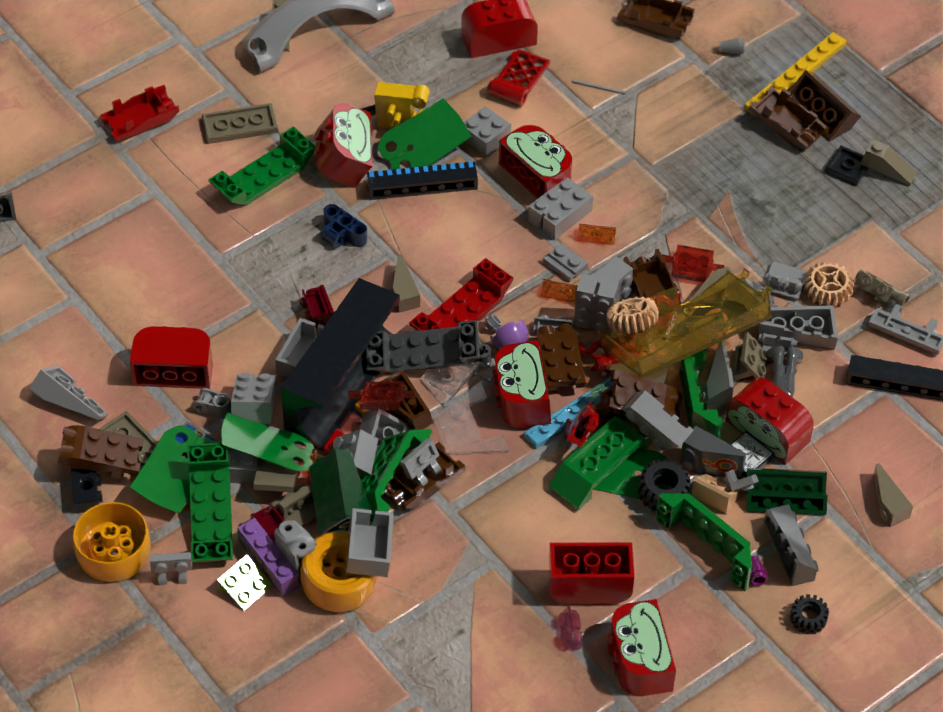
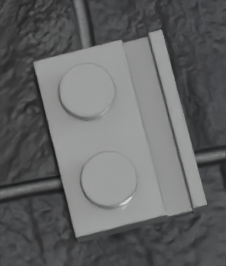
M562 243L551 250L546 257H543L544 264L569 282L588 268L587 261Z

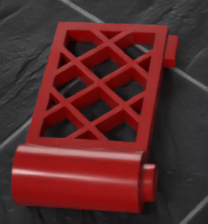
M518 49L517 52H512L509 57V63L499 77L494 78L493 81L490 80L487 90H489V94L523 106L528 94L549 66L550 60ZM521 56L527 58V60L519 61L518 58ZM534 63H541L543 65L535 67ZM530 64L531 68H523L524 65ZM519 67L520 70L512 71L511 68ZM527 73H535V76L528 77ZM523 74L524 78L516 79L515 76ZM511 77L513 80L507 81L504 78ZM521 83H528L527 87L520 85Z

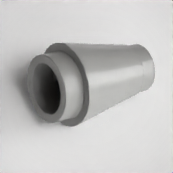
M738 37L719 42L720 52L739 55L744 53V39Z

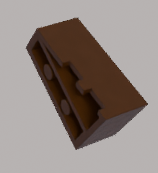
M403 369L369 387L371 396L379 401L384 409L399 420L407 423L408 427L412 430H421L433 424L430 410Z

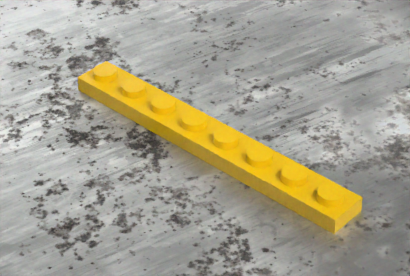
M834 32L831 33L745 104L744 109L750 112L748 110L750 105L754 101L759 103L765 97L766 90L771 86L779 93L784 88L789 91L805 70L813 73L845 47L847 40Z

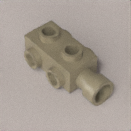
M862 269L856 274L855 278L857 280L854 284L858 285V289L863 293L869 294L870 292L875 295V300L883 304L893 300L895 304L903 307L909 301L910 295L908 293L900 292L896 287L878 278L876 275Z

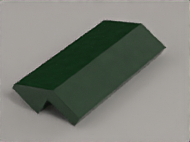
M747 468L746 477L756 474L758 482L753 484L754 488L746 490V511L766 512L767 509L789 504L791 511H794L796 514L827 515L826 471Z

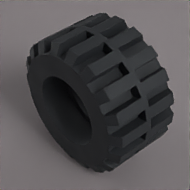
M659 459L655 460V463H649L648 467L643 469L640 477L638 493L640 500H643L642 504L649 506L648 509L653 511L657 510L658 495L661 493L688 494L690 476H688L687 470H683L681 464L676 465V462L673 460L668 462V459H664L661 462ZM656 484H668L673 489L663 490L658 488Z

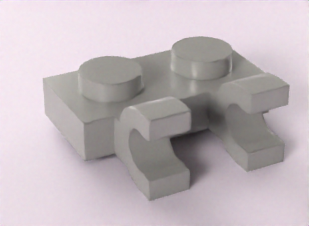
M428 438L400 462L407 478H410L415 485L418 482L423 486L428 483L427 478L422 472L423 469L426 472L432 470L435 475L442 470L436 461L439 453L432 439Z
M191 552L149 555L151 573H158L159 585H167L166 574L171 571H178L179 584H187V571L192 570Z

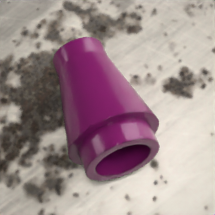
M751 556L752 569L749 582L754 586H762L767 582L768 573L760 562L759 557Z

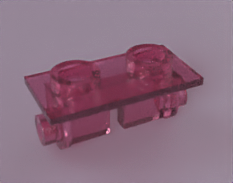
M568 605L558 618V623L561 627L560 640L563 644L564 652L569 647L579 650L583 645L581 631H576L581 628L580 615L576 610H570Z

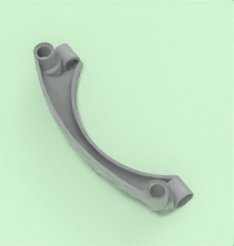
M289 0L265 16L242 39L241 45L245 51L249 52L250 56H254L253 65L256 71L260 73L278 64L287 42L303 23L319 13L332 9L349 8L367 13L379 21L394 14L395 9L390 0ZM253 40L254 46L250 48V42Z

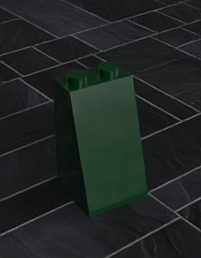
M333 448L329 451L328 455L317 458L316 462L309 466L319 534L350 530L353 508L371 510V516L374 515L349 449Z

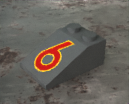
M695 426L693 428L694 431L682 445L680 464L685 469L691 470L696 474H708L725 477L727 471L734 469L737 479H741L744 472L746 453Z

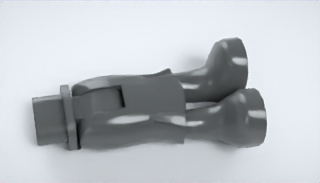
M772 347L767 351L768 360L773 362L772 383L793 397L795 392V374L797 373L796 364L802 362L803 352L795 347H788L786 350L787 365H783L784 347Z

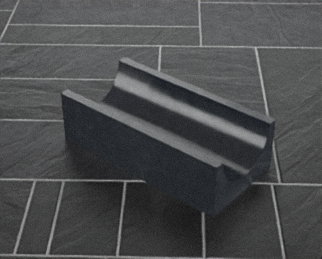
M358 278L281 386L284 430L301 435L313 447L324 451V446L334 431L342 429L355 410V404L364 397L380 373L367 371L366 348L377 332L385 331L389 335L392 334L383 326V323L399 302V294Z

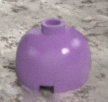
M518 319L520 323L515 324L512 321L494 331L496 334L494 337L490 335V340L497 350L509 344L528 341V329L522 319Z

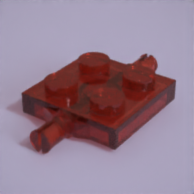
M677 245V250L673 256L662 254L665 262L672 263V277L704 283L712 271L722 269L725 266L714 263L713 250Z
M404 381L365 382L364 387L360 391H349L348 397L349 399H360V409L394 410L399 409L400 403L404 398H415L416 391L404 390Z

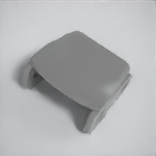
M288 520L282 522L279 528L274 531L275 544L298 572L299 582H301L300 565L302 558L313 552L317 543L297 521Z

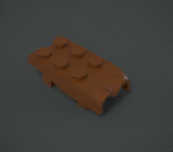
M627 0L628 5L625 10H620L617 20L664 36L683 37L687 26L693 20L695 9L682 5L683 2L678 0L673 2L669 0Z
M771 86L766 90L765 97L759 103L754 101L748 110L790 145L806 151L814 141L821 137L827 126L817 119L818 116L813 111L809 112L802 105L788 99L791 93L785 88L779 93Z
M655 249V254L652 257L645 258L640 256L633 262H630L627 256L624 257V262L633 268L632 288L637 298L666 295L669 299H674V293L679 291L676 283H674L659 249ZM681 300L673 307L659 302L658 317L669 311L675 316L684 314Z
M561 324L556 328L545 325L538 328L536 339L539 341L548 391L557 390V387L576 385V388L586 387L577 335L572 325Z
M619 370L611 371L610 380L614 382L612 395L607 399L606 408L613 410L614 414L621 416L627 414L623 410L624 406L636 392L645 390L664 405L663 410L671 417L675 414L680 419V412L678 410L682 403L683 395L676 388Z
M82 425L64 427L61 451L57 463L69 465L72 469L77 470L83 468L97 472H111L110 477L118 479L121 478L122 473L138 476L141 463H137L138 451H142L144 439Z
M438 442L435 444L439 453L436 461L442 470L437 475L432 470L426 472L423 469L422 472L427 478L428 483L425 486L420 485L419 482L415 485L410 478H407L402 466L398 465L393 473V478L385 487L384 494L389 498H393L402 510L415 508L463 473L466 466L460 460L455 462L445 453V447Z

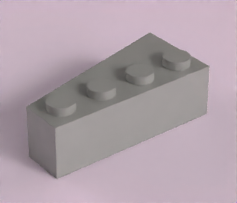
M833 306L762 307L757 309L755 317L757 336L765 333L776 335V338H780V336L793 337L800 344L835 349L838 335Z

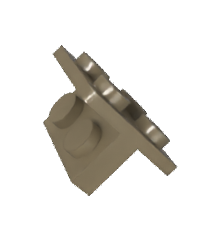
M748 332L744 333L743 344L735 348L732 375L735 380L750 376L765 378L766 360L768 359L767 352Z
M302 484L295 488L293 493L289 492L271 503L275 509L278 508L282 512L285 521L295 520L304 527L316 519L311 484L307 486Z

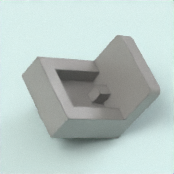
M733 469L726 472L725 481L732 491L740 488L746 491L754 488L753 484L758 482V478L754 474L737 480Z

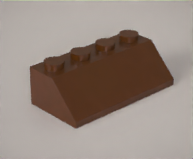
M805 70L788 91L791 93L788 99L802 105L809 112L813 111L818 116L817 119L827 126L823 134L831 141L851 130L861 117L835 91L810 71Z

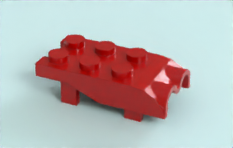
M165 85L156 88L151 86L144 89L143 93L131 97L123 104L120 99L112 101L113 110L100 114V118L104 125L108 124V127L112 130V138L115 142H118L170 121L179 113V106H175L173 100L168 97Z

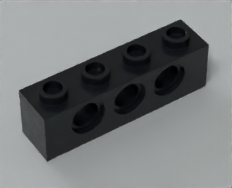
M71 468L75 513H84L103 502L102 490L98 491V486H102L101 476L97 474V471Z

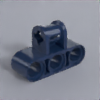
M328 204L324 207L325 227L320 235L322 239L330 241L335 248L341 246L345 241L356 247L366 245L367 226L335 204Z

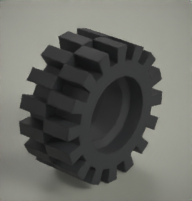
M806 594V598L803 595L800 596L792 605L790 614L791 624L794 623L793 627L795 629L799 627V632L801 633L803 630H806L805 634H809L810 631H812V634H816L817 630L821 632L822 628H825L829 616L827 603H823L821 597L817 600L816 595L813 598H810V594ZM812 610L817 614V617L814 619L806 618L802 615V611Z

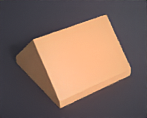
M708 474L697 476L693 481L692 496L724 514L728 513L741 493L738 489L732 491L731 487L729 488L726 483Z

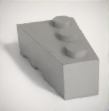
M647 391L636 392L623 408L627 413V418L635 422L640 427V431L652 439L653 445L656 448L667 450L680 447L694 430L691 427L686 429L677 422L679 418L675 414L671 417L663 410L664 405Z

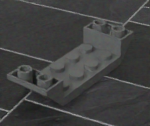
M478 320L458 322V327L390 335L385 331H379L366 348L367 371L397 373L402 369L404 372L468 365L480 359Z

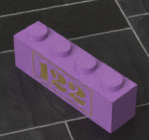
M255 518L237 527L239 542L282 597L300 587L298 572Z

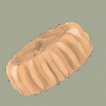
M822 262L820 265L815 264L814 268L810 267L805 274L803 282L804 291L808 299H812L813 303L819 302L820 306L825 304L826 306L833 305L834 307L837 304L842 306L844 302H848L853 294L855 284L849 270L845 271L844 266L839 267L838 263L832 265L831 262L828 264Z
M635 297L615 302V304L607 309L606 318L611 330L616 333L630 334L639 331L643 332L645 329H650V326H654L658 322L659 311L655 302L650 298Z

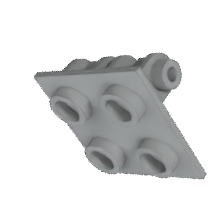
M773 261L769 273L765 276V283L762 289L798 300L804 286L805 274L808 271Z

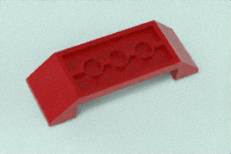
M484 258L473 268V278L431 314L426 315L421 312L409 322V325L417 331L458 327V322L479 321L501 302L514 277L487 258Z

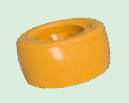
M117 502L102 503L87 510L77 521L73 532V550L79 566L87 575L99 581L118 582L136 575L147 563L151 552L150 531L144 517L132 506ZM128 542L130 545L123 546V543ZM98 548H103V549H104V550L101 551V552H97V549H98ZM117 551L118 554H117V555H111V552Z
M332 532L317 537L315 539L317 545L314 551L302 558L300 581L304 594L314 605L331 612L352 611L366 603L375 589L378 576L346 573L350 533ZM341 558L344 560V562L340 563L337 561V559ZM328 563L330 566L324 567L323 564Z

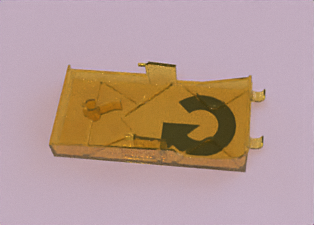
M745 268L740 275H734L727 270L726 274L700 295L682 304H679L677 288L673 287L650 297L651 300L655 299L659 311L658 322L654 326H650V329H645L643 332L639 331L630 334L616 333L613 330L604 333L599 330L601 346L642 379L771 319L769 295L772 292V287L767 284L765 290L757 291L745 283L743 280L749 276V271Z

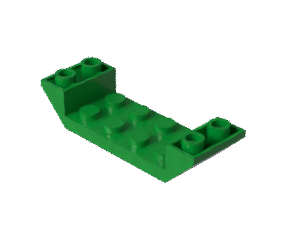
M293 126L279 135V146L231 176H228L222 170L208 179V181L231 203L248 205L302 171L315 152L316 145Z
M697 333L682 348L679 368L688 425L692 429L697 426L721 439L722 418L718 417L717 409L704 410L703 402L699 401L701 389L700 386L697 387L696 385L698 382L697 371H701L703 363L706 362L705 351H707L708 346L707 340Z
M614 416L589 438L581 448L579 447L561 464L549 484V489L579 510L592 499L593 488L637 448L644 451L653 441L649 436L644 435L640 431V427L635 422L629 420L627 416Z
M431 429L406 431L385 437L375 453L371 475L361 478L363 488L374 514L370 517L369 526L373 525L375 511L388 512L391 508L381 496L385 492L387 483L393 478V473L402 461L405 451H411L424 440L429 439L432 433Z
M222 443L187 445L192 562L233 560L228 447L222 445Z
M661 493L658 495L655 517L658 523L671 530L682 521L685 527L693 530L701 540L709 543L716 552L721 553L732 564L730 580L735 586L746 591L749 586L752 569L750 542L691 494Z

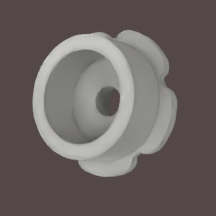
M495 314L485 317L487 320L485 325L491 331L497 330L502 325L501 320Z

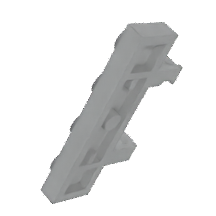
M896 304L892 312H885L876 308L869 320V327L939 355L943 347V336L935 331L938 323L937 320L931 318L927 327L924 328L900 318L903 310L901 305Z

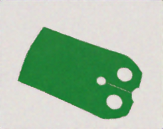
M442 98L417 115L384 133L379 142L378 150L384 159L390 161L391 169H400L399 164L403 160H408L411 167L429 166L472 136L458 113ZM390 141L397 144V149L393 152L386 150V144ZM412 145L414 149L412 151H408L407 146Z
M230 413L226 414L221 432L222 445L295 471L309 470V466L313 464L310 455L314 454V447L301 435ZM296 441L302 442L306 445V449H299L294 443ZM281 446L287 447L288 450H282ZM299 457L303 459L304 465L294 463L293 458Z
M183 425L168 429L162 435L130 488L153 503L180 513L190 499L188 458H183L182 453L187 452V445L216 442L208 437H198L195 430ZM177 433H185L188 436V440L185 443H179L176 441L175 436Z
M637 448L593 489L640 499L638 489L641 476H636L635 472L640 470L643 473V469L648 467V464L652 461L660 459L663 462L664 459L668 458L655 450L645 449L642 451ZM660 483L658 486L660 489L667 490L668 484Z

